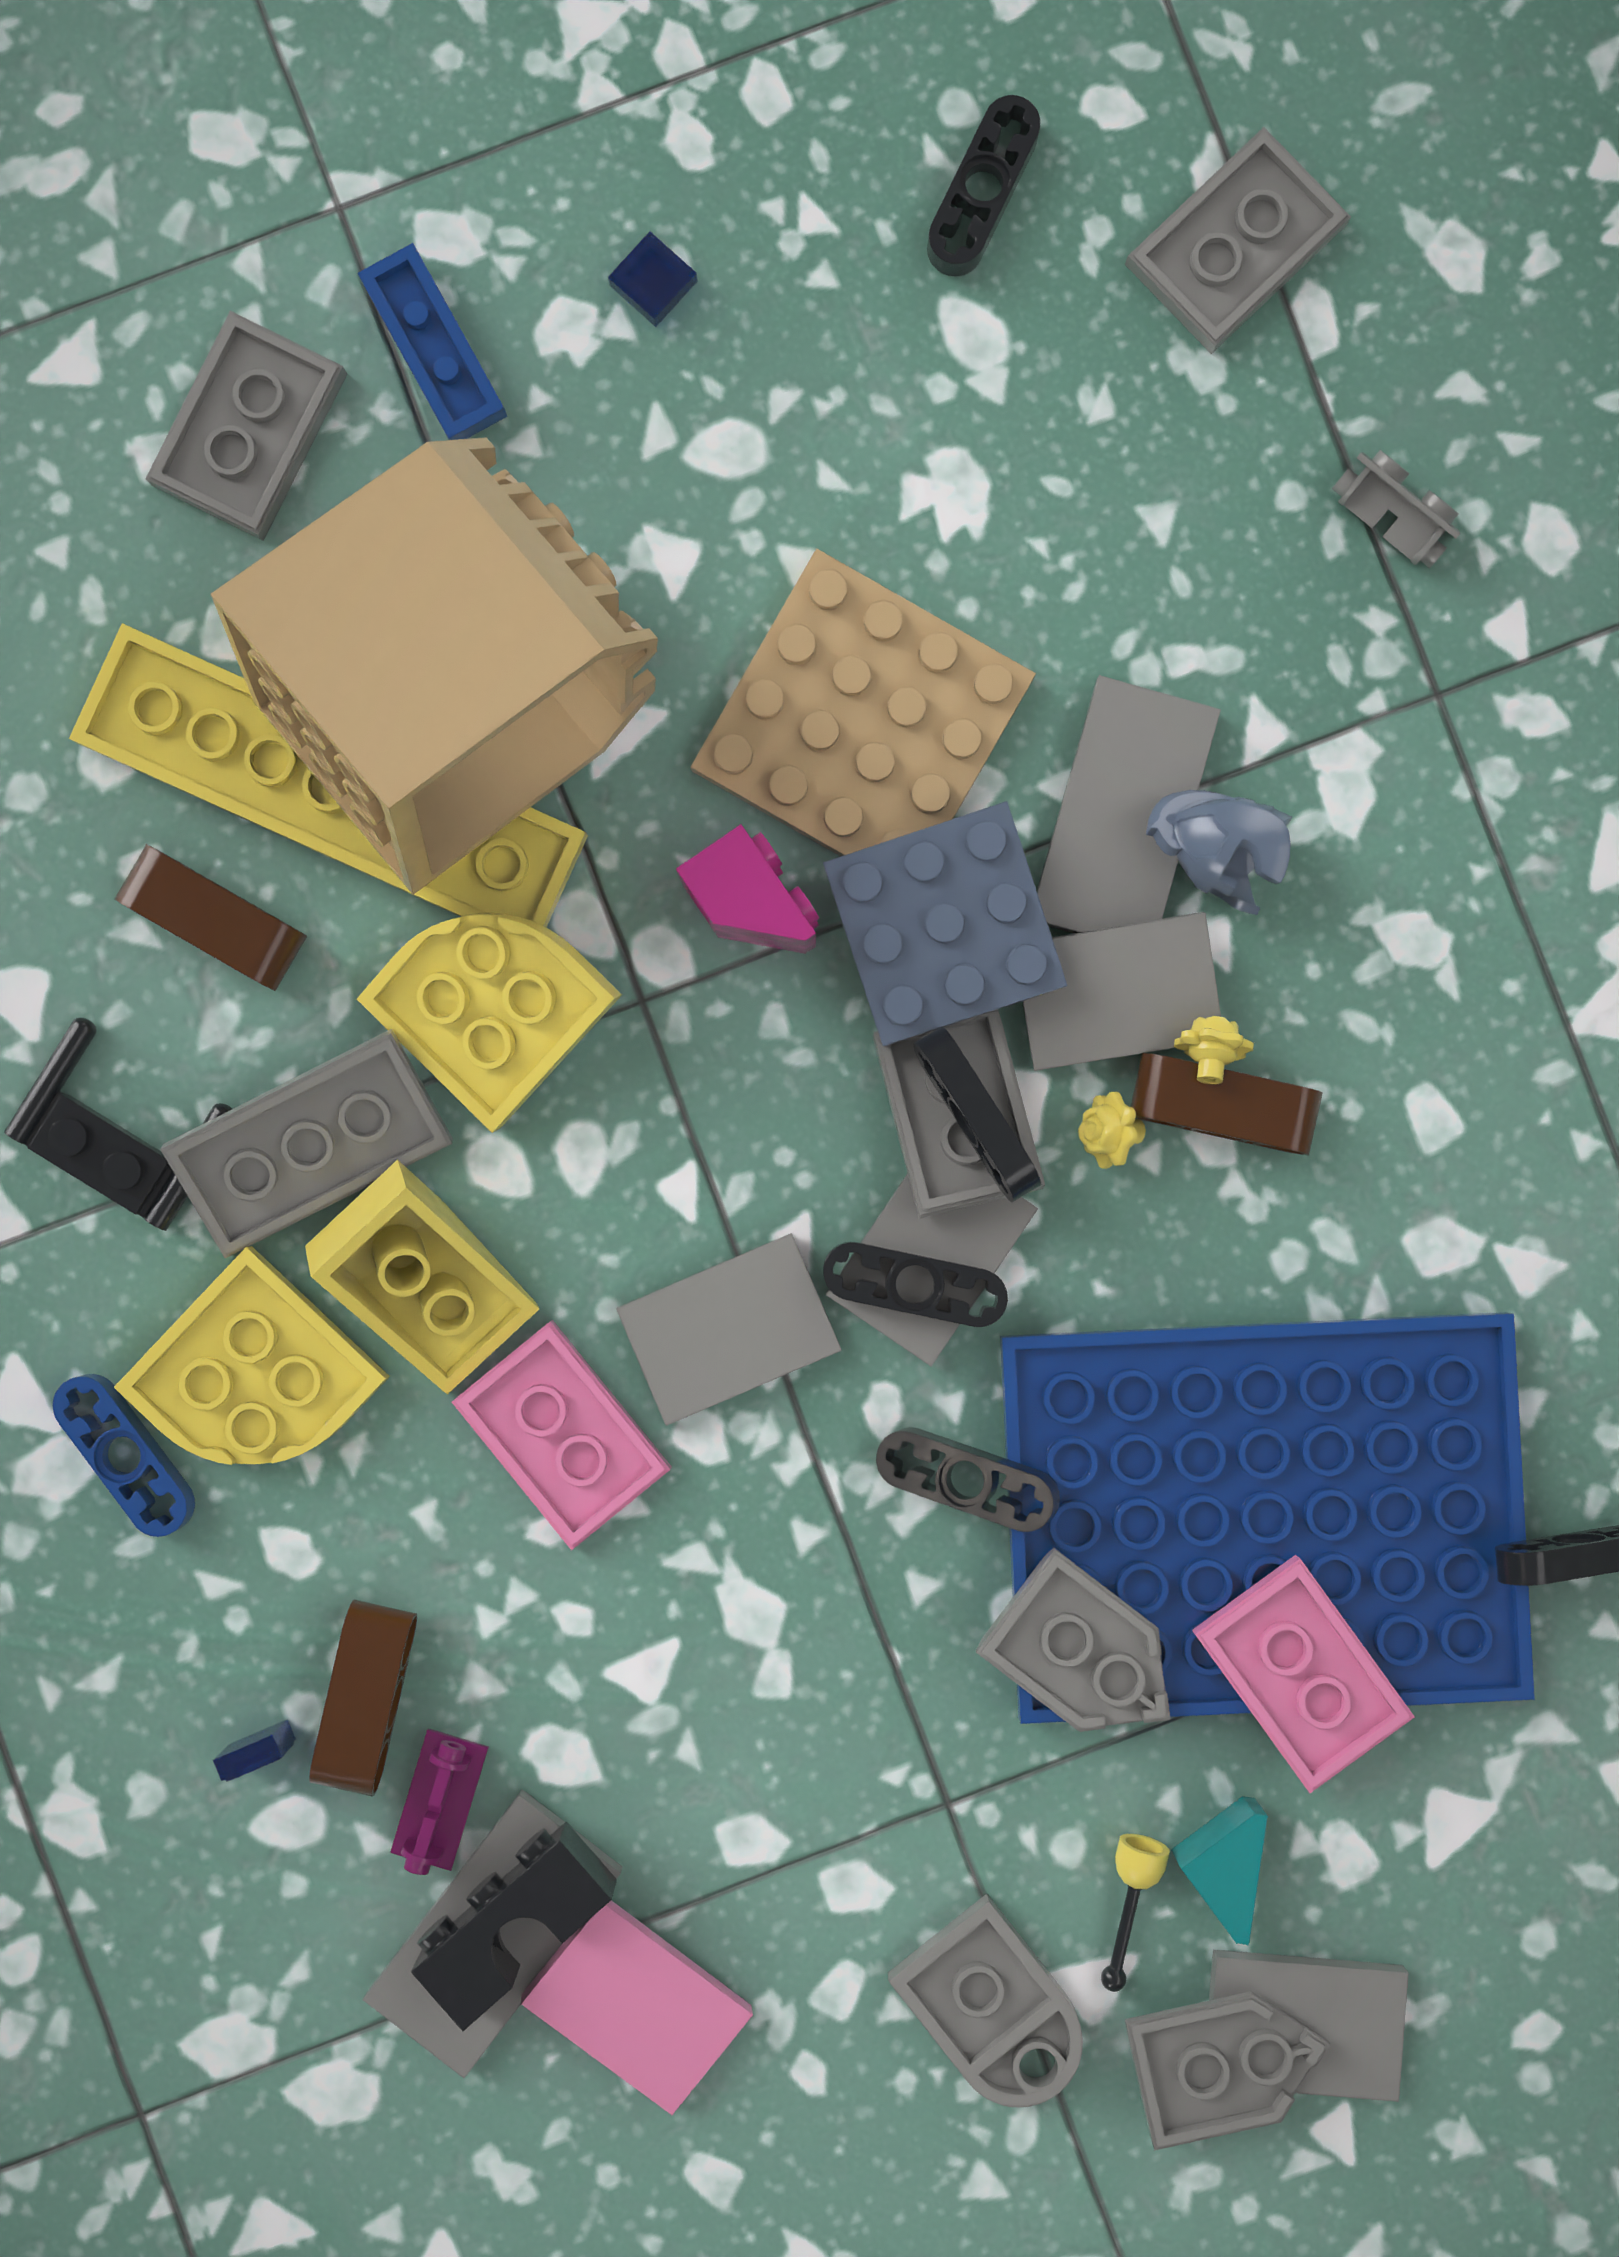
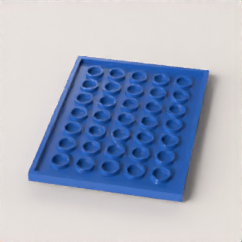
M1499 1312L1000 1336L1006 1459L1048 1474L1056 1483L1060 1494L1058 1511L1044 1526L1031 1532H1021L1009 1528L1013 1597L1050 1550L1055 1548L1158 1627L1162 1653L1161 1662L1170 1717L1251 1713L1195 1636L1192 1629L1294 1555H1297L1303 1561L1407 1706L1535 1700L1529 1586L1508 1585L1498 1582L1495 1547L1497 1545L1526 1540L1513 1313ZM1028 1484L1020 1492L1007 1490L1009 1497L1022 1502L1020 1513L1028 1516L1036 1508H1043V1502L1034 1498L1036 1487ZM1017 1684L1018 1718L1021 1724L1066 1722Z

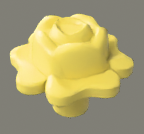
M1212 1016L1195 1019L1192 1028L1182 1031L1181 1037L1174 1040V1047L1183 1050L1187 1056H1190L1195 1062L1199 1063L1197 1080L1199 1082L1220 1084L1223 1082L1224 1066L1246 1058V1053L1253 1051L1254 1043L1239 1034V1026L1235 1021L1229 1022L1225 1017Z
M1109 1092L1107 1096L1096 1095L1093 1099L1092 1108L1083 1113V1120L1078 1128L1079 1139L1084 1144L1085 1151L1095 1156L1098 1166L1102 1169H1108L1112 1164L1115 1166L1124 1165L1130 1147L1141 1143L1145 1137L1146 1129L1143 1121L1135 1119L1136 1112L1134 1108L1124 1103L1119 1092Z

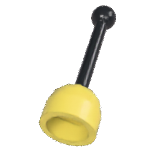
M1139 1834L1121 1835L1115 1855L1116 1870L1122 1881L1128 1885V1890L1111 1963L1101 1973L1102 1985L1111 1992L1120 1991L1126 1984L1123 1964L1140 1891L1148 1889L1160 1881L1166 1871L1170 1850L1165 1844Z

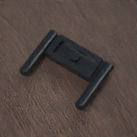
M76 1018L72 1021L4 1133L13 1140L28 1146V1149L125 1209L135 1215H140L151 1225L167 1231L188 1196L163 1153L74 1097L61 1092V1089L97 1031L96 1026L89 1019ZM223 1103L215 1104L202 1124L232 1110V1108Z

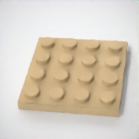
M816 548L693 761L691 771L835 854L844 856L954 819L1031 685L1036 673Z

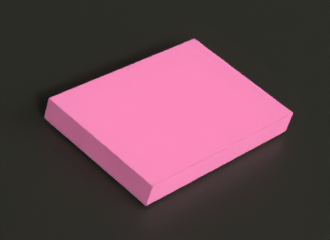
M553 1320L452 1401V1404L571 1550L672 1468Z
M1294 1555L1192 1629L1195 1636L1309 1793H1312L1415 1718L1297 1555Z
M612 1900L562 1943L521 1994V2005L671 2115L675 2113L753 2016L751 2004Z

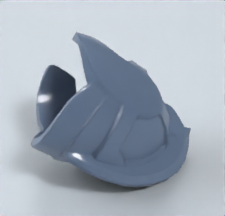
M1186 790L1172 793L1162 798L1154 806L1148 819L1146 835L1153 836L1157 845L1165 854L1177 856L1181 867L1194 883V887L1206 894L1210 892L1239 911L1257 915L1260 907L1256 906L1248 874L1255 869L1257 875L1271 883L1279 884L1282 882L1290 859L1291 843L1287 825L1290 823L1292 816L1275 809L1274 806L1255 803L1253 799L1233 798L1206 790Z

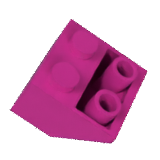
M740 824L676 868L683 887L718 938L804 954L816 947V932L814 929L819 926L817 920L820 918L798 886L788 892L778 877L783 874L780 868L783 864L761 832L751 838L742 824Z

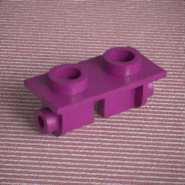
M427 1729L390 1851L392 1854L406 1858L404 1869L417 1875H427L431 1865L452 1871L489 1746Z

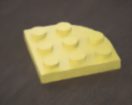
M478 913L446 920L417 934L390 959L359 995L357 1000L387 1030L393 1029L399 1042L493 1133L511 1118L622 994L572 945L552 930L518 916L501 913Z
M253 1246L244 1248L114 1388L161 1433L186 1451L217 1463L255 1465L285 1461L320 1445L341 1429L390 1376Z

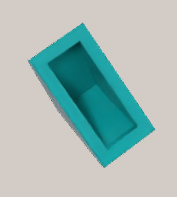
M1245 1796L1239 1798L1172 1848L1171 1851L1184 1874L1235 1943L1249 1945L1268 1815L1255 1798Z

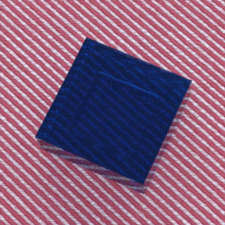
M651 231L608 276L609 286L655 327L698 282L697 273Z
M288 1719L229 1744L217 1755L213 1762L221 1781H231L280 1760L294 1745L293 1742L296 1740Z

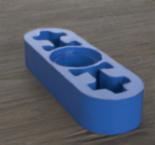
M86 1374L64 1382L58 1388L53 1398L54 1416L136 1528L146 1535L162 1537L185 1526L191 1519L195 1509V1497L192 1489L123 1396L114 1388L113 1383L97 1374ZM78 1390L82 1394L94 1391L99 1398V1401L93 1406L94 1413L102 1423L112 1421L116 1417L120 1426L104 1432L95 1441L91 1436V1432L97 1431L102 1427L93 1415L87 1414L79 1417L76 1414L74 1407L80 1402L76 1391ZM117 1437H127L133 1440L139 1447L140 1462L132 1472L118 1471L109 1461L108 1450L111 1443ZM154 1468L159 1476L147 1483L159 1497L167 1493L174 1497L176 1503L169 1509L174 1519L171 1520L167 1515H162L158 1518L153 1517L149 1509L156 1501L148 1488L143 1486L133 1493L128 1484L145 1477Z

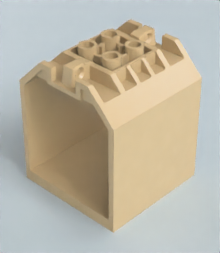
M487 437L426 442L211 593L255 705L413 895L604 753L655 691L656 678L648 669L634 679L633 676L657 652L658 638L650 628L643 629L635 619L624 611H619V592L615 588L616 580L612 571L595 552L590 553L588 556L573 539L574 531L568 519L555 504L549 503L545 506L525 482L518 483L506 469L492 476L487 470L497 463L495 447Z

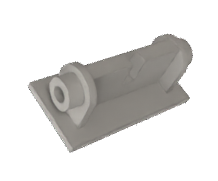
M1380 450L1373 459L1361 452L1357 459L1366 465L1361 474L1358 476L1348 468L1332 488L1341 496L1338 503L1348 508L1372 529L1389 509L1398 518L1382 537L1407 556L1415 566L1421 561L1430 568L1446 550V547L1438 541L1442 534L1447 531L1455 539L1460 535V531L1451 524L1459 513L1430 490L1422 499L1418 498L1402 484L1409 473L1383 451Z

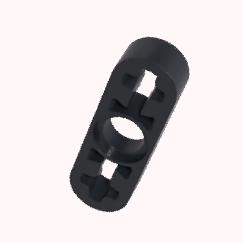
M1017 95L1003 96L995 100L988 107L929 229L927 253L931 264L945 275L962 276L970 273L977 267L1035 150L1040 131V116L1036 107L1024 97ZM1011 119L1021 123L1020 134H1015L1006 149L1005 158H1002L995 153L999 145L1001 127H1006ZM988 172L999 180L1001 191L991 200L980 201L968 193L965 185L966 181L975 173ZM962 214L972 219L967 232V247L961 246L956 254L949 253L945 250L946 238H952L956 234L962 220Z
M940 1027L913 1043L914 1051L924 1071L1005 1197L1010 1202H1014L1039 1187L1041 1180L1030 1157L949 1032L945 1028Z
M844 1242L835 1246L826 1256L823 1265V1276L829 1290L837 1297L848 1301L972 1327H985L995 1323L1001 1318L1007 1307L1008 1294L1003 1281L996 1274L983 1268L859 1242ZM849 1253L861 1254L862 1266L881 1271V1257L894 1259L885 1280L887 1296L883 1298L872 1295L878 1283L865 1279L857 1280L854 1289L844 1288L843 1277L833 1273L835 1263L846 1262L849 1258ZM912 1265L926 1268L933 1278L931 1294L925 1300L917 1303L905 1301L899 1296L896 1289V1280L899 1273L904 1268ZM943 1271L956 1272L951 1285L959 1288L973 1289L976 1279L986 1280V1291L995 1295L993 1306H982L979 1315L969 1314L970 1307L967 1302L948 1297L949 1310L936 1309L944 1293Z
M904 1428L888 1435L880 1443L877 1450L876 1464L882 1478L890 1485L1017 1531L1031 1532L1041 1528L1055 1516L1059 1508L1060 1494L1054 1480L1043 1471L919 1428ZM910 1442L914 1444L913 1455L930 1463L939 1459L940 1452L945 1453L946 1457L940 1463L936 1472V1485L930 1483L935 1470L924 1466H916L909 1470L907 1474L903 1472V1461L894 1456L895 1450L906 1447ZM959 1461L972 1462L982 1471L984 1485L982 1491L977 1496H964L954 1488L951 1473ZM999 1472L1006 1475V1479L1000 1486L1001 1488L1020 1492L1028 1484L1036 1487L1034 1498L1043 1502V1508H1036L1028 1516L1020 1513L1022 1502L1006 1495L996 1499V1506L989 1504V1500L993 1497L999 1485Z
M1619 1525L1497 1545L1495 1547L1498 1582L1508 1585L1533 1586L1619 1572Z

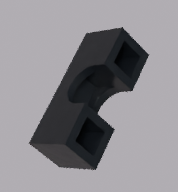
M567 1822L551 1835L545 1828L537 1832L516 1853L515 1857L520 1862L503 1878L497 1872L490 1874L467 1897L466 1900L471 1906L454 1921L448 1915L443 1916L418 1940L417 1944L422 1950L411 1973L462 2031L466 2030L513 1988L520 1964L503 1944L500 1928L504 1924L517 1918H532L546 1925L557 1939L564 1943L612 1900L617 1879Z

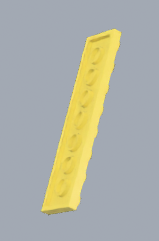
M121 624L71 732L70 740L412 894L255 705L243 677L130 626ZM530 807L416 892L414 896L460 917L478 913H501L522 917L547 927L588 835L585 831Z

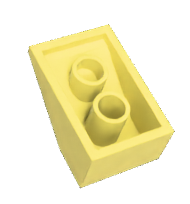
M398 1159L305 1245L310 1276L446 1394H449L539 1310V1306L453 1211Z

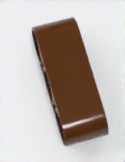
M148 844L145 845L115 897L116 901L274 991L277 990L307 938V935Z
M1142 1053L1130 1106L1134 1108L1137 1119L1309 1156L1323 1092L1224 1069L1222 1083L1205 1084L1197 1080L1199 1063Z
M359 1600L351 1602L344 1620L309 1776L310 1783L372 1797L375 1795L388 1754L414 1640L417 1613Z

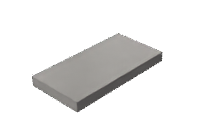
M1101 675L1098 676L1037 888L1049 927L1075 934L1162 919L1179 860L1176 855L1169 856L1165 854L1157 845L1154 837L1146 835L1148 819L1154 806L1162 798L1176 792L1199 789L1221 709Z
M390 1029L164 1143L160 1150L224 1258H227L243 1250L245 1247H249L371 1185L397 1159L407 1167L452 1144L453 1138L393 1029Z
M523 1789L363 1998V2001L463 2078L467 2076L521 2005V1994L562 1943L546 1925L532 1918H517L504 1924L500 1928L501 1939L507 1950L520 1964L513 1988L464 2031L456 2025L414 1977L411 1970L422 1950L417 1942L434 1923L445 1915H448L452 1921L456 1920L471 1906L466 1900L467 1897L486 1877L493 1872H497L503 1878L520 1863L515 1855L531 1837L544 1828L551 1835L565 1823ZM574 1830L617 1879L621 1874L622 1866Z

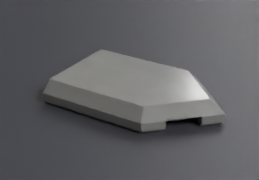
M1055 1548L1050 1550L982 1637L976 1653L1079 1732L1105 1729L1109 1725L1143 1721L1144 1723L1171 1720L1164 1684L1158 1627Z
M1251 1991L1125 2019L1154 2151L1281 2123L1294 2103L1295 2099L1293 2096L1312 2065L1315 2067L1318 2065L1330 2045L1326 2039Z

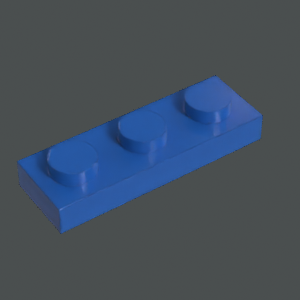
M413 243L358 272L366 291L449 440L467 439L508 417L499 397Z

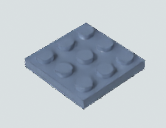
M1007 801L823 862L883 1047L1068 986Z

